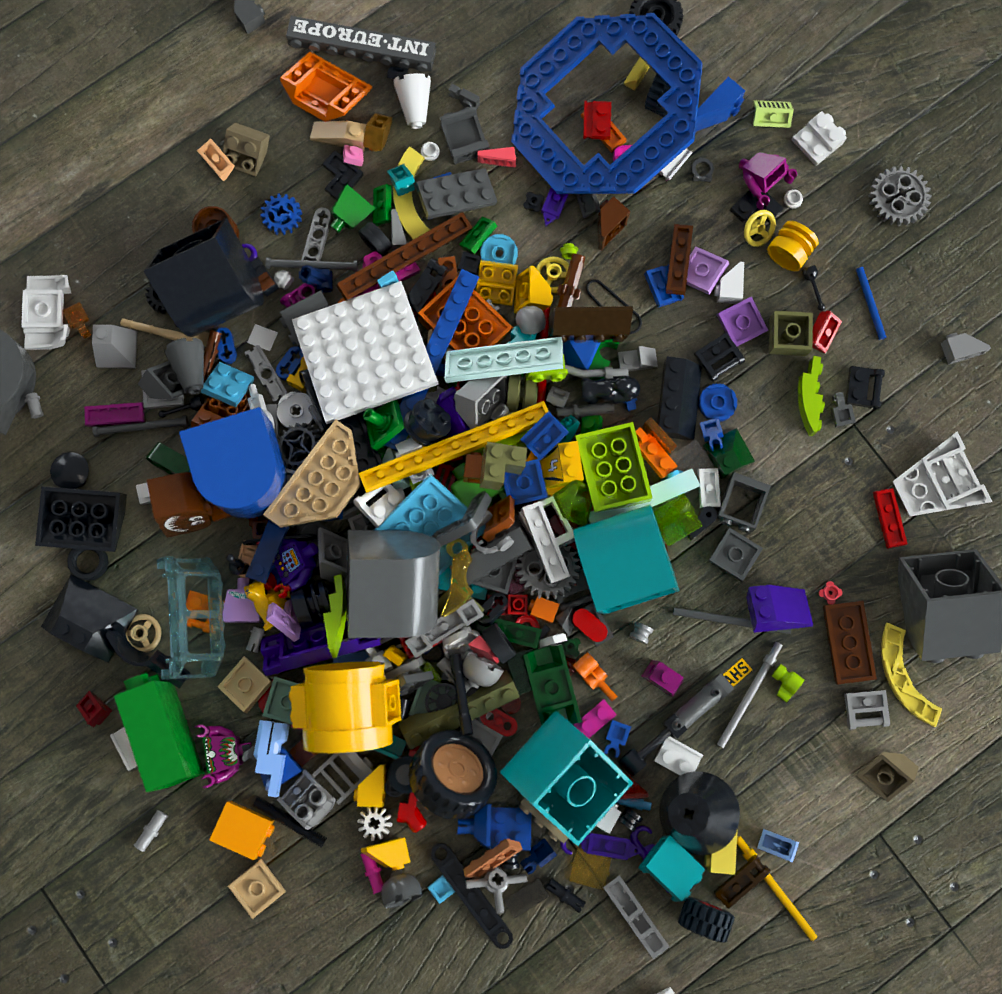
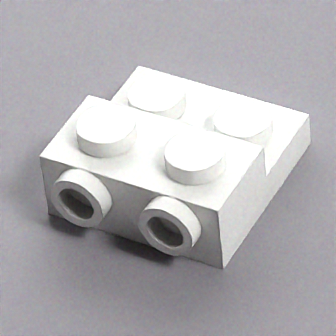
M821 111L803 129L795 134L791 140L817 166L838 149L847 137L845 136V130L840 126L837 128L833 123L832 116Z

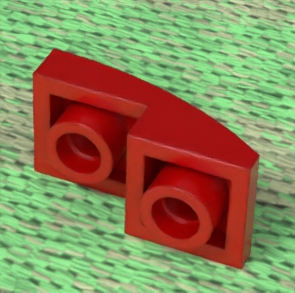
M486 595V601H487L492 595ZM505 595L508 607L501 615H527L528 595ZM502 599L500 601L495 600L496 605L493 608L498 604L503 605Z

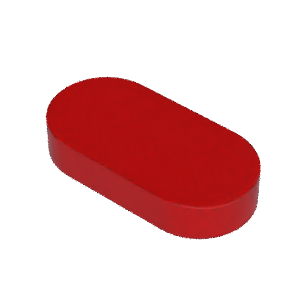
M586 609L575 611L572 616V622L583 634L593 642H601L606 638L608 633L607 627Z

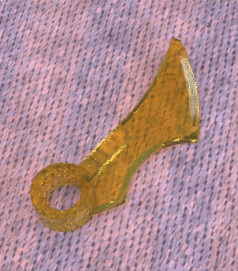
M460 538L448 543L446 546L447 553L453 557L449 595L441 617H446L455 612L474 593L466 579L467 569L473 560L468 551L466 541ZM459 542L462 545V550L460 553L455 554L452 548L455 543Z

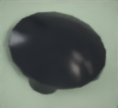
M74 452L59 455L51 465V479L60 488L77 489L78 487H83L89 474L86 458Z

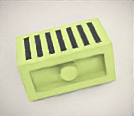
M754 100V126L791 128L794 109L790 102Z

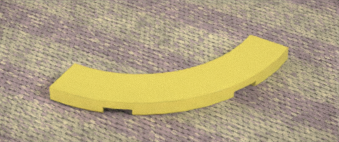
M409 146L398 166L405 164L413 177H415L418 168L424 161V157ZM393 186V199L400 222L408 236L414 240L430 229L422 222L415 210L412 191L398 196Z
M886 623L882 635L881 656L888 684L900 703L911 714L922 722L936 727L942 708L928 701L915 689L906 668H904L902 656L906 630Z

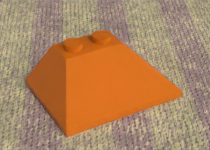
M312 52L307 53L280 77V81L293 104L325 122L344 116L372 89V86Z

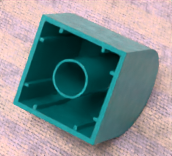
M651 504L573 530L581 564L598 613L609 614L680 591Z
M557 711L552 713L500 771L537 810L577 846L633 784L587 736Z

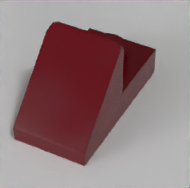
M90 690L76 705L87 724L93 728L96 725H101L112 712V709Z

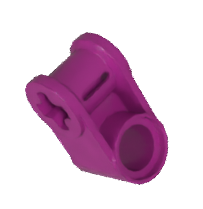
M304 283L283 296L280 303L288 308L291 306L290 303L295 304L307 298L304 297L307 291H312V295L317 292L312 285Z

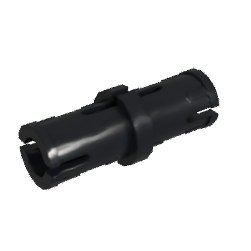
M553 877L545 887L546 890L557 896L561 903L565 902L578 913L586 903L573 894L569 887L565 888L554 880Z

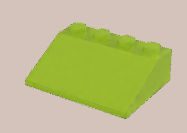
M633 422L575 435L594 512L630 507L650 502L653 499Z

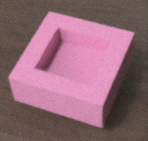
M344 145L343 162L362 166L364 161L363 149Z

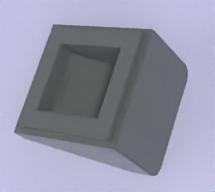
M571 606L555 617L567 636L571 634L575 626L572 622V616L575 612Z

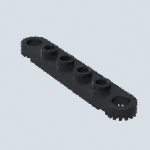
M445 843L434 845L431 850V858L494 945L499 949L508 948L513 941L511 930L500 915L496 914V910L479 887L466 889L465 880L473 879L465 877L464 866L450 847ZM438 848H444L447 851V856L444 859H438L435 856V851ZM500 932H505L509 936L508 941L504 944L497 941V935Z

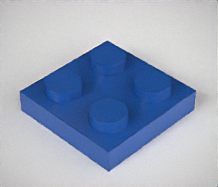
M539 459L526 461V467L521 474L505 472L504 488L506 496L511 495L515 500V505L548 498Z

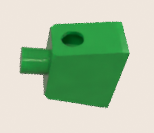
M349 185L343 187L330 211V214L336 218L330 227L337 233L344 226L351 230L365 219L375 207Z

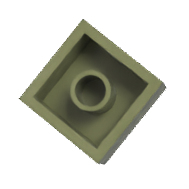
M774 311L769 319V354L807 356L812 351L813 313Z

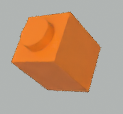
M537 596L536 600H531L528 610L531 611L530 616L552 624L559 604L542 597L539 599Z

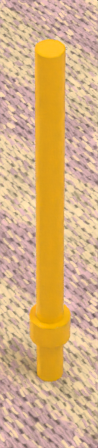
M741 836L737 837V845L744 853L743 856L748 862L757 853L753 848H749ZM768 874L764 878L765 882L808 938L814 941L818 937L773 877Z

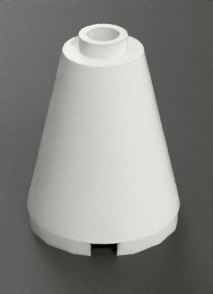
M414 73L404 75V79L399 80V77L394 79V86L407 125L411 126L412 129L422 128V125L426 124L431 84L429 75L425 78V74Z

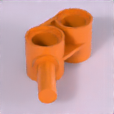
M588 652L572 665L592 690L599 687L611 701L618 697L604 682L608 677L607 674Z

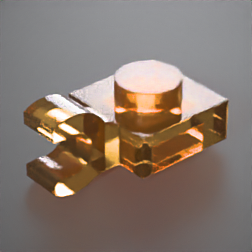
M80 302L62 310L72 329L77 327L84 339L91 336L89 329L85 325L90 320Z

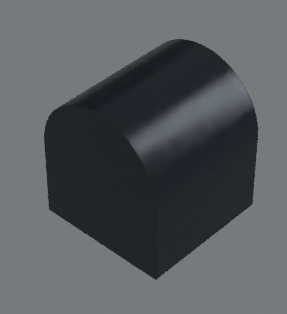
M227 218L159 249L144 269L145 275L171 319L188 337L199 335L258 308L264 303L262 288L255 269Z

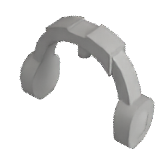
M489 510L486 511L481 523L470 535L471 543L482 554L495 553L499 550L501 552L505 551L514 543L513 539L508 536L492 548L480 546L484 542L482 539L477 542V532L481 526L485 525L492 518L493 515Z

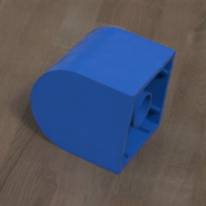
M260 407L179 432L197 489L208 501L231 516L243 519L262 516L287 483V471L272 422Z

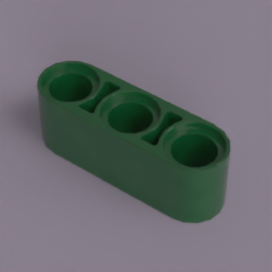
M157 442L146 456V459L151 464L170 475L191 472L187 457L160 442Z

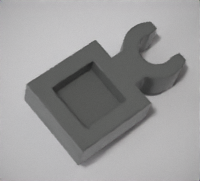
M454 84L450 86L448 90L450 97L460 100L464 107H476V110L480 106V97L464 88L461 90Z

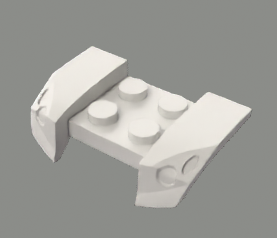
M67 275L27 276V289L23 290L21 326L25 334V350H46L64 346L66 337L70 333L68 324L63 325L64 294L71 293Z

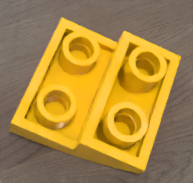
M481 260L476 292L485 301L490 299L492 303L512 306L518 265Z

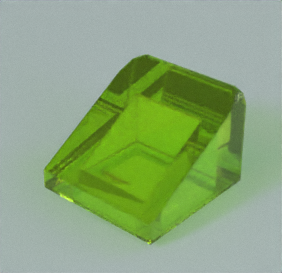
M427 661L423 672L432 671L434 676L432 680L441 683L442 678Z

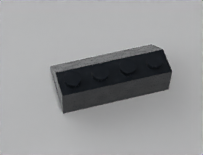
M666 357L663 366L656 436L694 441L702 372L701 365L685 358Z

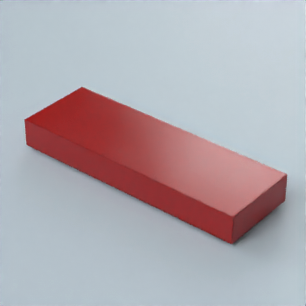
M894 488L873 492L886 548L907 545Z

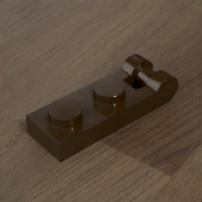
M753 855L745 865L735 872V875L728 878L714 891L717 898L728 909L770 873L771 870L760 862L761 859L757 855ZM754 868L758 871L755 875L750 872Z

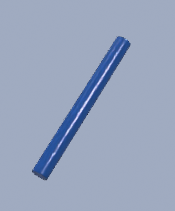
M857 268L856 272L879 340L885 339L886 334L864 268Z

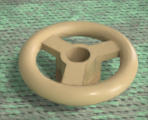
M138 614L134 617L130 626L138 620H146L143 626L136 625L131 630L128 628L125 635L128 641V636L136 641H142L143 648L132 645L139 651L150 652L160 642L162 635L161 627L154 617L147 614ZM153 625L156 634L153 642L150 644L147 638L148 629ZM143 630V635L139 637L138 632Z

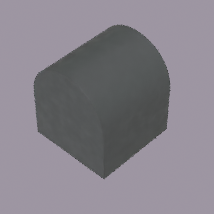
M348 530L346 597L348 638H405L425 634L436 627L440 543L435 538L418 532L402 530Z

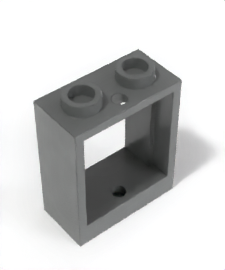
M734 472L729 478L721 501V507H719L717 512V519L720 520L721 524L738 526V530L742 532H753L758 525L771 485ZM734 485L760 494L750 523L724 514Z

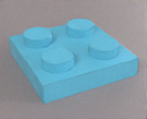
M219 362L205 381L201 393L237 407L248 391V386L254 382V376Z

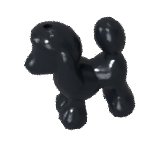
M613 376L610 379L603 378L596 381L583 378L581 381L583 400L588 402V404H595L598 400L612 401L614 404L629 402L640 394L639 382L630 376Z

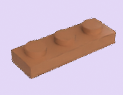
M511 839L500 841L499 845L487 850L483 856L471 861L470 865L463 869L465 877L473 879L482 878L487 872L492 871L522 850L521 843Z

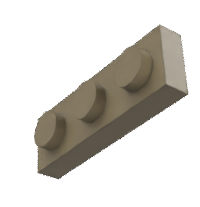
M522 794L516 798L521 803L518 807L527 815L529 812L535 816L533 821L538 826L548 828L550 831L547 834L554 841L559 839L562 843H565L569 839Z

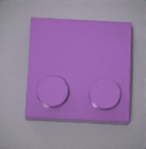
M752 297L716 314L725 333L727 332L736 347L768 331Z

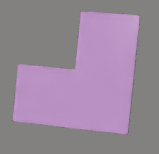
M288 600L285 602L284 610L274 602L269 604L266 620L292 641H297L300 638L301 627L292 601Z

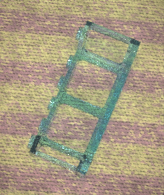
M166 556L157 559V569H165L162 578L168 579L171 658L166 659V662H169V669L161 670L162 680L214 677L225 655L224 650L226 646L223 631L225 624L222 611L224 603L222 601L223 583L221 581V574L210 557L202 559H177L174 556ZM178 563H196L197 570L183 569ZM186 576L207 578L209 610L187 609ZM188 619H209L211 653H189ZM188 661H202L201 674L180 675L185 663Z

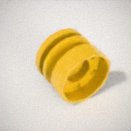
M786 221L778 236L768 246L767 253L781 267L796 272L801 269L808 259L807 256H810L819 244L818 238L805 225L796 221Z

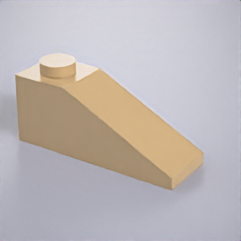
M314 121L310 140L344 147V145L356 146L364 151L365 147H363L366 124L352 121Z

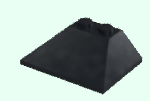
M71 574L41 627L48 633L79 650L109 663L115 650L105 634L108 630H114L113 625L116 621L125 627L126 633L138 609Z

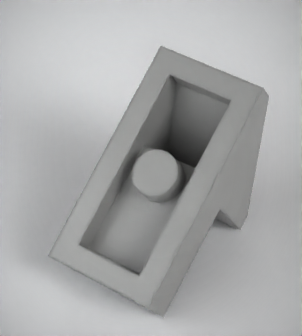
M638 346L637 350L623 351L617 354L619 368H628V371L658 368L654 348Z

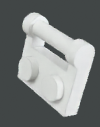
M391 484L365 493L361 497L358 496L353 502L372 524L378 528L404 498ZM382 489L387 492L370 507L366 505V502Z

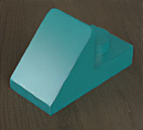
M405 164L387 170L398 196L415 190L413 184L415 182L414 177Z

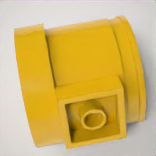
M375 661L341 662L315 665L303 669L305 681L304 683L291 686L289 699L292 705L290 720L293 728H302L303 749L305 751L315 753L357 752L377 749L393 743L392 724L401 721L399 679H385V663Z

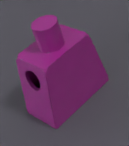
M651 660L641 675L642 678L672 698L684 679L680 674L656 660Z

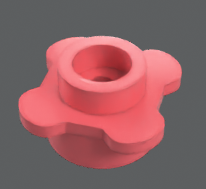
M828 581L824 589L819 590V596L824 597L829 605L835 604V600L843 594L842 590L834 585L832 581Z

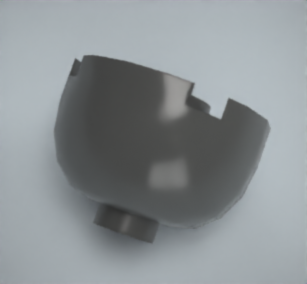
M402 871L390 874L391 878L385 881L381 890L383 905L387 909L404 905L403 903L410 900L411 902L416 901L423 896L421 885L416 877L411 874H402Z

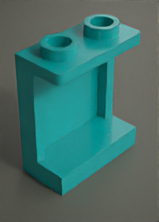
M670 835L662 836L638 867L643 873H649L672 895L671 900L673 902L685 901L691 894V888L701 881L702 873L705 871Z

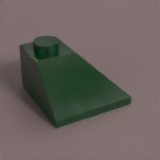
M737 428L720 438L723 444L722 449L719 444L713 445L714 451H711L709 442L703 445L714 468H718L720 479L755 462Z

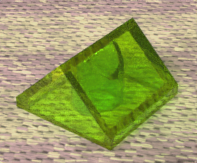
M574 480L553 494V497L563 518L582 527L587 525L592 502L588 486L579 480Z

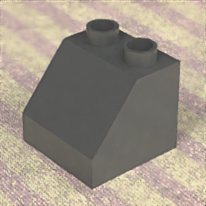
M977 549L899 558L897 578L907 637L921 661L941 663L947 658L964 656L978 659L983 657L984 654L1001 652L1002 582Z

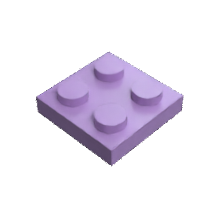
M695 247L689 258L686 285L710 295L728 267V260Z

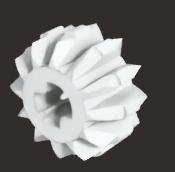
M367 807L368 814L364 811L360 813L365 819H358L357 822L359 824H364L358 830L363 831L366 829L367 832L363 835L364 838L371 833V841L375 840L376 834L381 840L383 839L382 832L389 834L390 831L385 826H392L391 822H386L387 819L391 818V814L384 817L383 814L386 812V808L378 812L379 807H375L373 812L371 807ZM374 817L375 820L379 819L380 823L378 824V828H376L375 825H370V822H372L371 818Z

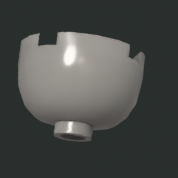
M468 651L463 661V673L469 679L467 683L477 689L479 686L489 687L494 685L504 670L485 657L477 658V653Z

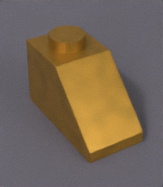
M375 113L366 124L363 147H367L371 151H382L387 142L393 117Z

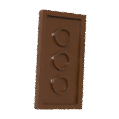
M864 601L824 605L823 611L835 684L877 680Z

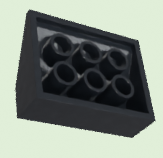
M41 487L35 546L116 552L125 516L127 494Z

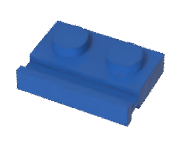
M669 264L664 267L661 266L647 270L644 273L658 308L684 299L683 295L666 294Z
M549 411L520 440L526 444L527 448L539 460H542L569 431Z

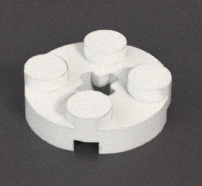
M289 392L279 400L277 417L284 427L289 429V425L295 427L296 423L300 425L302 423L312 424L314 419L308 410L309 406L313 405L310 397L305 393ZM293 407L301 408L299 415L291 414L293 413Z
M466 626L459 632L447 636L442 640L445 656L450 659L449 656L452 654H461L462 659H464L468 651L473 652L468 644L478 637L480 633L472 630L470 626Z

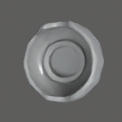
M534 305L525 306L516 314V324L524 334H536L545 328L546 320L544 313Z

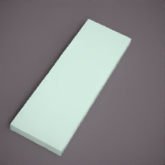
M562 337L446 351L445 382L451 383L563 369Z

